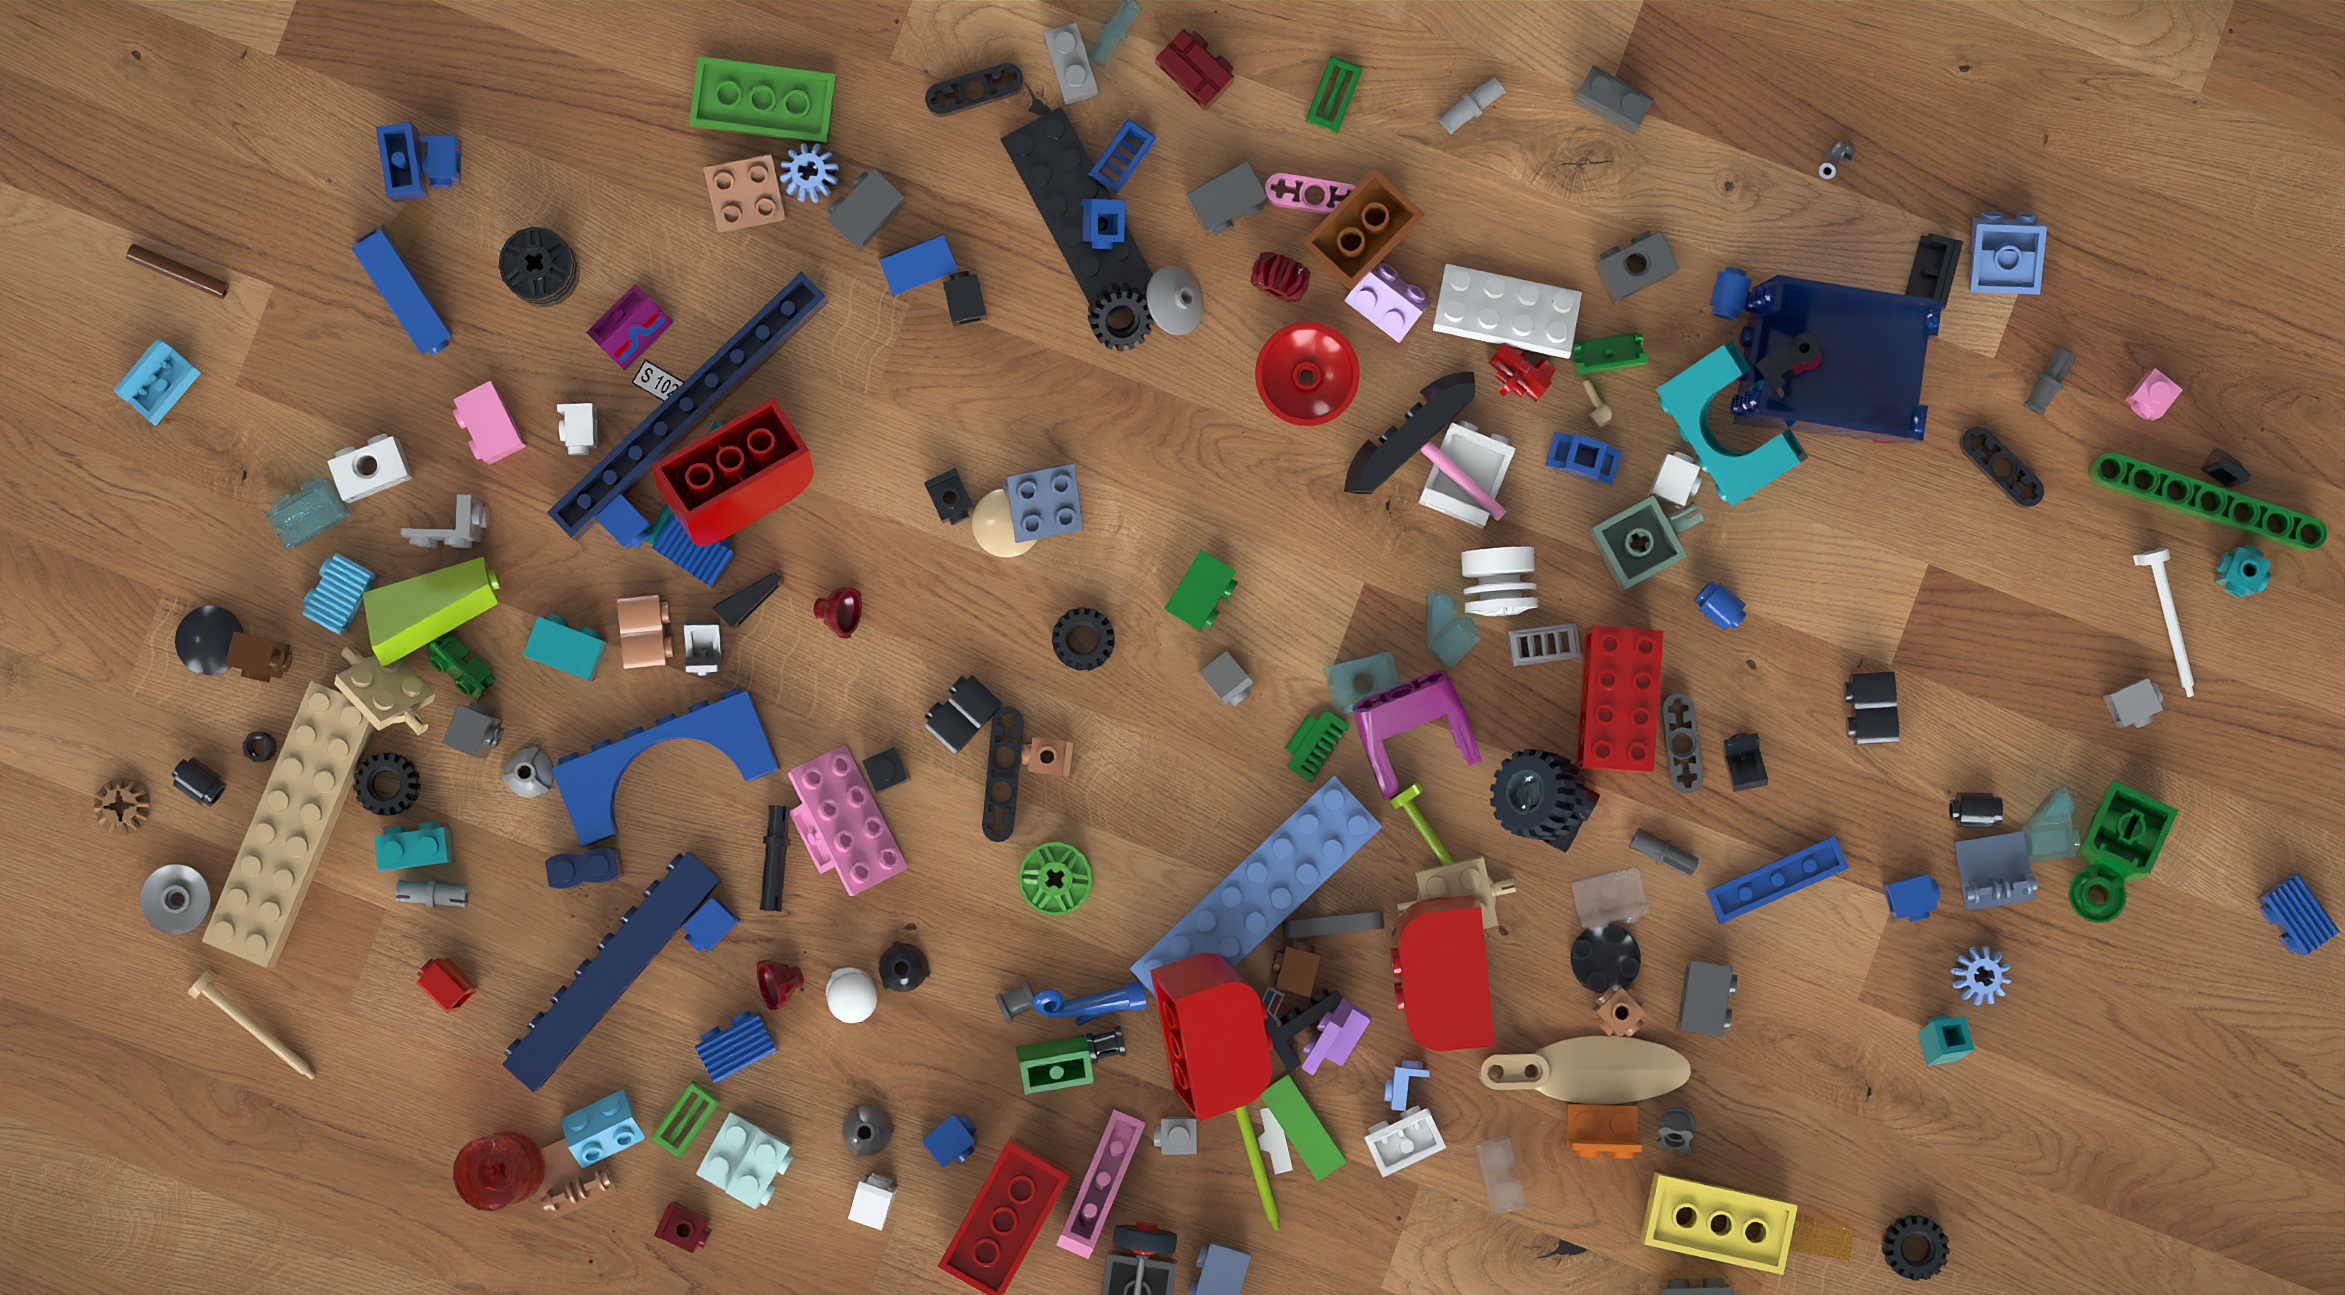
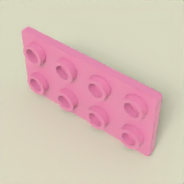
M847 746L838 747L788 772V776L802 801L801 805L790 811V816L820 874L835 867L848 894L854 896L908 868Z

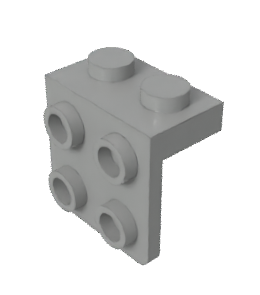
M457 494L456 530L401 528L400 536L408 538L409 544H415L417 547L435 548L438 547V541H444V545H451L452 548H472V542H483V527H488L489 509L484 506L483 500L475 496Z

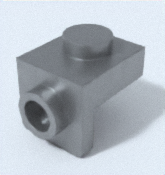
M720 619L685 620V672H694L696 675L705 676L720 671L723 658Z

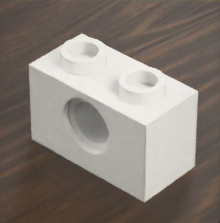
M381 434L367 440L368 446L358 450L354 446L342 449L335 453V459L327 461L343 501L351 503L414 478L399 439L394 436L388 437L387 434ZM373 457L377 461V469L373 474L365 476L362 472V464L366 459Z

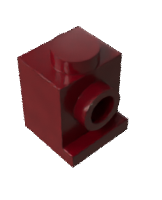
M672 1201L668 1204L654 1236L694 1253L697 1247L704 1249L712 1232V1229L707 1227L711 1219ZM685 1223L689 1225L690 1234L688 1236L680 1235L678 1232L680 1224Z

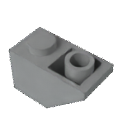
M1227 651L1199 672L1201 678L1224 707L1230 702L1236 707L1251 695L1248 688L1252 686L1253 682Z

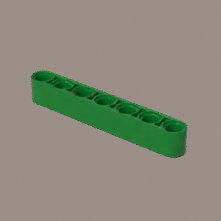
M2106 453L2096 457L2088 467L2089 478L2097 486L2296 551L2304 552L2319 548L2327 539L2326 526L2317 518L2117 453ZM2103 461H2108L2114 466L2115 472L2111 479L2101 474L2100 465ZM2136 472H2141L2147 477L2148 484L2144 490L2139 489L2134 484L2133 479ZM2170 482L2177 484L2181 490V496L2178 500H2173L2168 496L2167 486ZM2203 493L2213 498L2214 507L2211 511H2207L2201 506L2200 499ZM2237 504L2244 506L2247 511V518L2244 522L2238 521L2234 516V508ZM2270 515L2276 516L2280 521V529L2277 533L2272 532L2268 528L2267 519ZM2303 526H2307L2313 531L2314 536L2310 544L2304 542L2301 538L2300 533Z

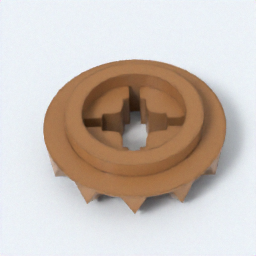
M117 778L104 783V786L95 794L96 799L93 810L96 814L97 822L109 832L117 834L134 832L146 822L149 816V796L146 790L134 780ZM119 796H122L125 802L135 803V806L124 810L123 816H120L117 810L108 809V806L118 802Z

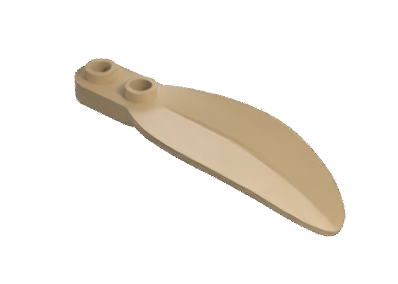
M1598 1035L1561 1040L1547 1045L1534 1053L1492 1054L1481 1061L1478 1074L1481 1082L1486 1087L1494 1090L1535 1089L1547 1096L1567 1102L1604 1105L1634 1102L1671 1092L1682 1086L1689 1079L1691 1066L1683 1055L1664 1045L1631 1037ZM1532 1064L1536 1072L1534 1076L1528 1078L1524 1071L1526 1066ZM1494 1065H1498L1501 1068V1074L1497 1078H1493L1490 1075V1069Z

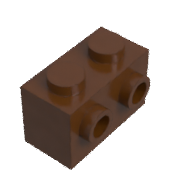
M234 631L225 665L242 669L241 677L270 683L271 676L282 678L283 672H288L292 661V652H288L289 644Z
M1294 941L1292 947L1285 945L1283 952L1276 951L1271 970L1277 973L1274 985L1276 988L1311 996L1321 955L1314 953L1315 946Z

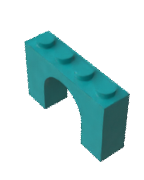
M1733 340L1722 345L1656 389L1660 395L1658 401L1667 414L1673 415L1678 423L1677 430L1679 435L1686 443H1691L1697 452L1696 460L1706 473L1710 472L1717 483L1715 484V489L1723 501H1728L1731 506L1736 505L1809 458L1790 428L1758 449L1748 452L1731 450L1723 446L1713 435L1708 420L1709 407L1713 398L1721 389L1751 370Z

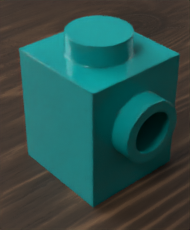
M1948 1015L1937 1016L1929 1019L1928 1025L1917 1032L1926 1066L1959 1061L1975 1050L1965 1016L1949 1018Z

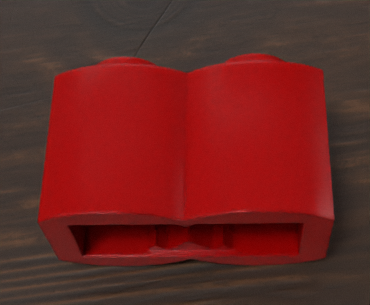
M439 958L436 960L430 959L417 972L420 979L416 984L446 1013L455 1012L461 1008L479 988L449 958L445 960Z

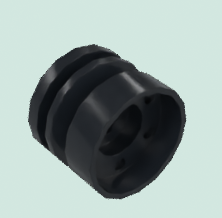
M529 227L519 230L507 239L500 251L498 267L503 282L521 300L532 306L551 307L561 304L573 294L579 283L580 265L576 253L558 234L547 228ZM534 258L537 261L541 260L544 266L542 270L533 269L530 263Z

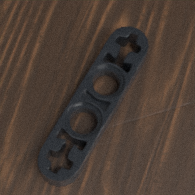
M1002 707L997 710L993 716L982 829L984 835L994 842H1004L1009 839L1013 834L1024 720L1021 713L1012 707ZM1008 712L1012 713L1013 719L1018 720L1017 727L1013 726L1010 729V738L1017 737L1016 745L1006 741L995 742L996 735L1004 737V727L998 725L999 718H1005ZM1002 747L1012 749L1015 754L1014 762L1009 767H1000L995 761V753ZM998 782H1006L1011 787V797L1005 802H998L992 797V787ZM990 804L1000 808L1011 806L1010 814L1002 813V823L1008 824V830L1002 831L1000 837H995L994 831L988 829L989 822L993 823L996 820V811L989 812Z

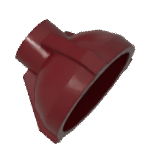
M851 587L836 589L827 598H818L815 601L814 615L818 619H824V624L840 638H851V634L856 630L860 622L862 595L860 591Z
M766 959L756 964L759 989L770 1010L783 1008L790 1001L795 989L804 985L803 974L797 966L789 968L786 964Z

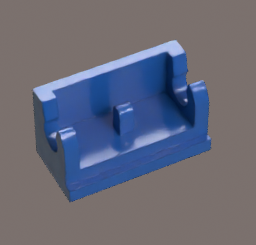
M944 234L879 258L893 296L958 271Z

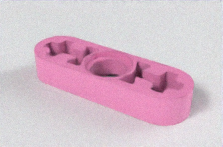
M1276 173L1267 180L1265 193L1268 197L1267 200L1275 206L1329 215L1341 203L1334 201V208L1327 207L1331 195L1330 188L1337 190L1334 197L1345 198L1347 192H1352L1357 186L1286 173ZM1278 181L1285 182V188L1296 190V183L1303 184L1299 192L1300 202H1293L1295 194L1284 193L1283 198H1276V192L1271 190V186L1275 187L1278 185ZM1311 186H1318L1324 191L1325 198L1318 205H1312L1305 199V191Z

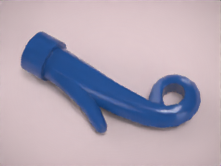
M1141 981L1127 983L1125 987L1064 1001L1063 994L1058 990L1044 989L1035 995L1032 1002L1034 1010L1043 1016L1053 1018L1077 1017L1075 1021L1078 1026L1117 1010L1129 1009L1131 1012L1146 1009V999Z

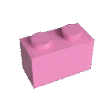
M492 381L453 399L457 406V409L453 410V414L461 429L467 427L472 437L468 444L477 460L482 458L484 462L490 465L527 446L497 385Z

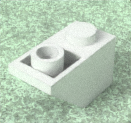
M872 1173L869 1177L864 1176L859 1181L848 1219L882 1230L898 1188L891 1185L892 1179L877 1173Z

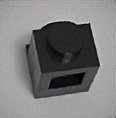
M956 468L924 482L942 523L950 521L952 526L970 518L968 512L974 510V506ZM947 492H954L957 499L953 504H946L944 502V495Z

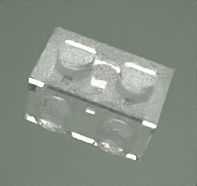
M1638 865L1570 881L1578 922L1583 928L1588 927L1589 930H1600L1607 928L1609 922L1620 919L1624 923L1635 922L1643 919V914L1651 912L1650 905L1646 900Z

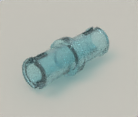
M1122 0L1110 21L1104 22L1101 30L1103 32L1090 52L1087 53V57L1095 64L1105 68L1119 43H1124L1127 39L1126 33L1138 14L1141 13L1142 8L1132 0Z

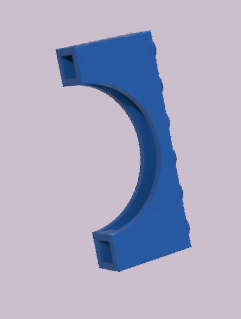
M740 687L720 694L722 700L711 705H709L707 700L688 707L689 714L679 718L676 717L675 713L666 715L655 720L656 727L644 731L643 727L639 726L624 732L623 736L625 739L612 744L610 739L591 745V753L579 757L578 752H574L559 758V765L551 768L581 846L587 847L619 834L614 811L615 796L619 782L633 760L642 752L658 743L682 738L696 739L709 743L724 752L734 762L745 782L753 781L780 770V765L751 692L747 690L741 692Z

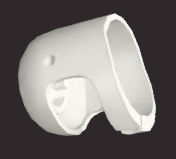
M849 966L838 968L832 972L826 988V997L830 1011L843 1022L857 1023L864 1021L873 1013L877 1005L878 991L876 983L869 974L858 968Z

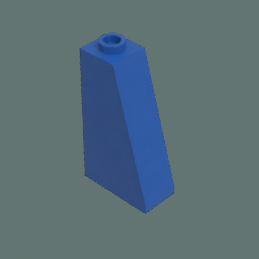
M380 225L356 240L351 247L352 251L421 355L428 350L431 355H434L449 345L447 339L452 334L451 330L385 225Z

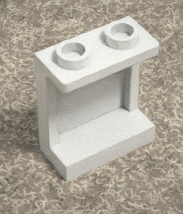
M1459 420L1458 425L1451 423L1440 450L1495 500L1516 448L1509 446L1511 440L1492 433L1489 438L1477 433L1479 428L1471 423ZM1433 465L1418 503L1483 529L1490 513L1482 508L1437 465Z

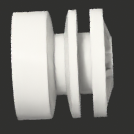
M1501 547L1461 553L1462 576L1478 578L1479 585L1464 589V595H1480V601L1465 603V613H1476L1484 616H1506L1519 614L1527 609L1538 607V598H1522L1521 592L1537 590V584L1521 582L1520 575L1536 570L1534 547Z

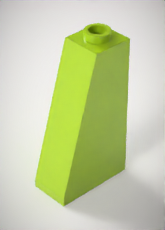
M484 557L364 592L363 599L371 647L382 667L397 661L497 605L496 589L501 588V583L496 569H489Z

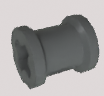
M1027 980L1022 982V987L1005 995L1000 993L995 995L1008 1024L1013 1022V1017L1030 1009L1034 1010L1032 1002L1035 995Z

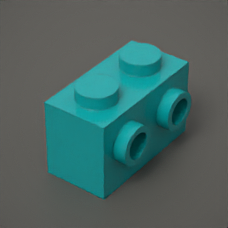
M439 821L418 824V831L405 832L404 826L383 828L384 835L374 836L378 871L455 862L451 828H440Z

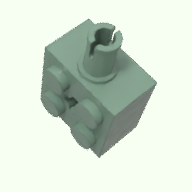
M1653 495L1588 531L1621 592L1687 557L1677 534L1704 521L1701 512L1690 518L1686 517L1699 509L1694 501L1666 516ZM1633 535L1636 539L1643 538L1645 544L1641 547L1642 553L1638 549H1631L1629 544L1633 542Z

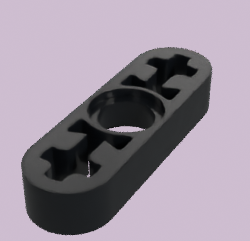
M1003 63L937 83L926 92L925 102L928 110L937 117L950 116L1015 96L1022 89L1023 76L1016 65ZM1004 72H1009L1010 76L1017 77V79L1012 81V88L1007 89L1005 84H999L994 86L997 93L990 95L989 83L985 77L992 76V83L1000 81ZM971 81H978L984 86V93L978 99H970L964 93L965 86ZM958 86L960 98L964 103L957 105V99L953 98L946 101L947 107L944 109H940L938 104L932 105V101L936 100V93L942 92L946 97L955 94L952 87Z
M1973 427L1961 436L1960 449L1962 453L2016 506L2030 508L2042 500L2044 496L2042 482L1989 430L1983 427ZM1981 435L1984 438L1981 443L1988 452L1993 447L1998 452L1991 455L1986 460V463L1982 462L1981 458L1985 457L1986 454L1979 448L1974 451L1970 449L1969 446L1972 444L1970 436L1976 438ZM2005 458L2010 462L2011 472L2007 477H1999L1993 472L1992 465L1995 459ZM2018 471L2023 476L2017 480L2023 486L2031 484L2034 487L2031 492L2034 496L2033 500L2029 497L2024 500L2021 499L2019 495L2022 493V489L2016 483L2012 484L2010 488L2006 485L2007 482L2016 477Z

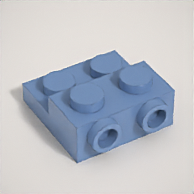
M1982 212L1981 218H1972L1969 249L1971 265L1968 289L1970 292L2040 295L2047 226L2042 220H2037L2038 215L2018 213L2016 219H2003L2002 213Z

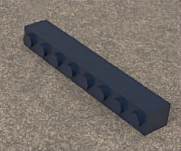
M687 852L685 856L679 853L666 867L670 873L664 880L660 882L656 879L646 889L643 895L647 899L638 909L633 905L620 920L623 924L622 928L615 935L610 932L597 946V949L601 952L592 962L587 958L576 969L574 975L577 979L569 988L563 985L550 1000L554 1005L546 1014L539 1012L527 1026L531 1031L523 1041L517 1038L506 1049L504 1055L508 1058L502 1065L532 1092L540 1090L721 883L723 879L693 852Z

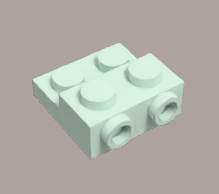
M730 1112L696 1174L754 1209L758 1208L760 1203L766 1206L776 1189L771 1183L777 1172L783 1175L794 1157L789 1154L792 1145L739 1115Z

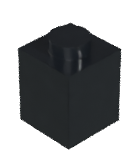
M963 271L949 275L950 280L943 282L953 326L956 327L987 320L977 274L970 276L969 271Z
M896 747L862 761L873 788L878 794L911 780Z

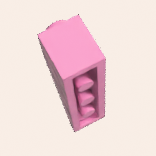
M1115 1109L1113 1110L1056 1244L1057 1246L1089 1259L1143 1132L1145 1122Z

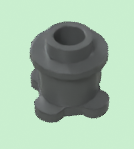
M1675 1107L1667 1109L1661 1116L1662 1125L1659 1126L1661 1137L1657 1140V1146L1661 1150L1671 1149L1683 1154L1689 1153L1692 1149L1690 1140L1694 1135L1695 1117L1684 1108Z

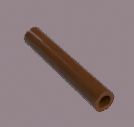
M132 244L128 249L126 259L222 300L228 293L229 283L136 244Z

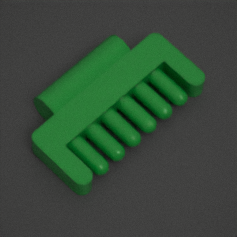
M1327 710L1323 711L1318 720L1307 714L1284 748L1293 754L1287 764L1288 769L1307 782H1312L1314 776L1301 767L1303 766L1313 774H1317L1319 770L1306 761V759L1318 767L1323 766V761L1311 752L1323 760L1328 759V754L1316 745L1329 753L1333 751V747L1323 741L1321 737L1332 745L1338 744V740L1327 733L1326 730L1337 738L1343 737V733L1332 726L1331 723L1342 731H1347L1349 728L1347 723Z

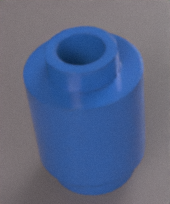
M1726 267L1725 272L1717 273L1709 304L1712 306L1711 314L1713 316L1737 321L1739 314L1744 312L1752 281L1745 277L1746 271Z
M1712 580L1694 599V602L1700 606L1698 610L1723 631L1728 626L1734 630L1747 615L1743 611L1746 604L1723 584L1719 583L1717 585Z

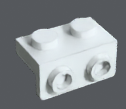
M1419 1105L1400 1113L1402 1120L1390 1126L1388 1121L1385 1120L1368 1129L1370 1135L1364 1137L1383 1178L1446 1148L1428 1108L1421 1111Z

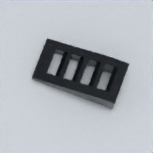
M2218 448L2211 452L2201 467L2203 472L2227 488L2247 482L2251 477V474L2241 462Z
M776 572L719 602L713 609L729 626L734 629L738 628L784 583V579Z

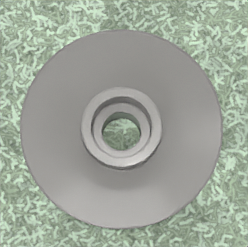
M1177 266L1161 268L1151 277L1147 287V304L1156 324L1167 333L1173 335H1183L1193 331L1201 321L1204 307L1202 292L1194 277L1183 268Z
M171 864L155 870L146 879L141 890L140 905L144 917L155 929L167 934H183L195 929L204 921L210 909L211 893L208 883L198 871L186 865ZM178 892L184 896V902L180 906H177L173 901L174 895Z

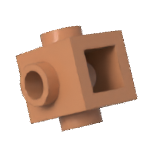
M1609 987L1595 1000L1598 1004L1593 1009L1598 1016L1595 1023L1608 1036L1614 1033L1618 1037H1622L1624 1034L1630 1037L1644 1024L1641 1018L1646 1013L1641 1006L1645 1002L1631 987L1627 991L1622 987H1618L1615 991ZM1619 1006L1627 1008L1628 1014L1624 1019H1618L1615 1015V1010Z

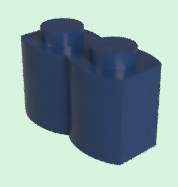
M595 848L584 852L582 855L574 853L558 854L545 861L548 885L557 889L576 888L587 882H612L624 875L621 852L614 848Z

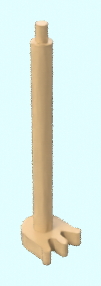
M210 969L206 970L188 990V994L194 999H197L203 993L301 1075L304 1073L311 1080L315 1077L316 1074L309 1069V1064L210 984L217 976Z

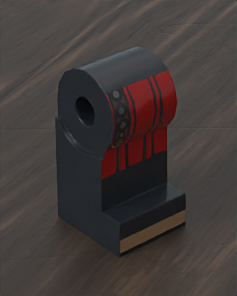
M1803 333L1787 341L1755 365L1777 398L1781 399L1790 392L1787 382L1804 370H1812L1819 366L1823 359V351L1816 337Z

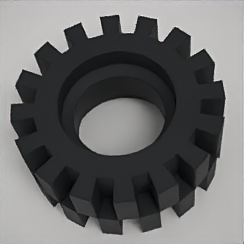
M1118 283L1111 284L1112 289L1107 290L1105 286L1100 289L1102 292L1100 296L1097 294L1093 296L1094 304H1089L1088 307L1090 315H1087L1088 321L1097 340L1101 344L1104 343L1106 348L1112 350L1113 346H1115L1117 351H1124V346H1128L1131 350L1135 348L1133 343L1136 341L1140 344L1145 341L1144 334L1150 335L1152 331L1150 324L1153 325L1154 319L1150 314L1144 294H1141L1138 288L1134 287L1132 289L1126 283H1123V287H1119ZM1116 306H1128L1133 310L1131 323L1120 329L1110 326L1108 324L1109 312Z
M1079 607L1078 609L1067 611L1065 615L1058 619L1053 628L1052 645L1056 656L1067 667L1077 671H1090L1102 666L1110 658L1115 645V635L1111 623L1103 614L1092 608ZM1079 626H1088L1097 635L1096 646L1087 653L1077 652L1070 645V635Z
M385 752L367 757V761L361 762L358 766L360 769L353 777V779H356L353 791L357 792L358 796H356V799L363 804L362 807L367 811L373 812V814L386 816L401 814L403 810H408L411 807L410 804L418 798V795H416L417 790H420L421 784L418 783V778H420L419 772L415 771V765L406 760V757ZM386 770L394 772L400 781L398 792L389 798L381 797L374 788L376 776Z
M1906 1215V1218L1896 1219V1223L1893 1226L1889 1225L1886 1229L1888 1233L1882 1239L1884 1242L1882 1253L1885 1254L1887 1265L1894 1272L1913 1281H1919V1279L1928 1280L1931 1279V1275H1937L1941 1272L1940 1267L1946 1265L1948 1260L1945 1258L1947 1254H1950V1248L1947 1247L1948 1237L1944 1235V1230L1939 1225L1920 1215ZM1913 1234H1920L1928 1241V1253L1920 1261H1910L1903 1253L1905 1239Z

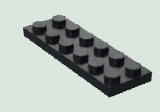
M1062 107L1001 138L1000 140L1088 303L1093 305V296L1095 294L1100 296L1102 294L1100 289L1105 286L1107 290L1112 289L1111 284L1118 283L1119 287H1123V283L1129 284L1132 289L1134 287L1138 288L1141 294L1147 297V287L1153 274L1126 225L1124 228V242H1113V249L1092 248V241H1083L1082 199H1112L1105 186L1088 175L1094 166ZM1099 217L1098 230L1100 231L1104 227V221ZM1120 305L1114 307L1109 312L1108 318L1128 306Z

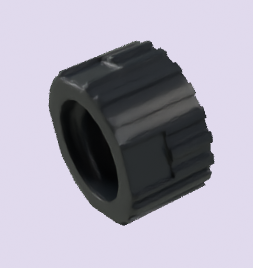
M256 731L248 734L242 746L244 756H247L253 762H267V760H271V757H274L277 751L275 738L271 734H267V732ZM257 739H262L266 742V749L261 755L256 754L252 748L253 742Z

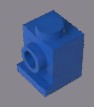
M421 135V143L427 148V152L422 153L423 173H427V177L430 179V187L450 188L451 182H461V140L456 135Z
M1082 199L1083 241H1092V248L1113 249V242H1124L1125 200ZM1099 217L1104 221V227L1100 231L1098 230Z

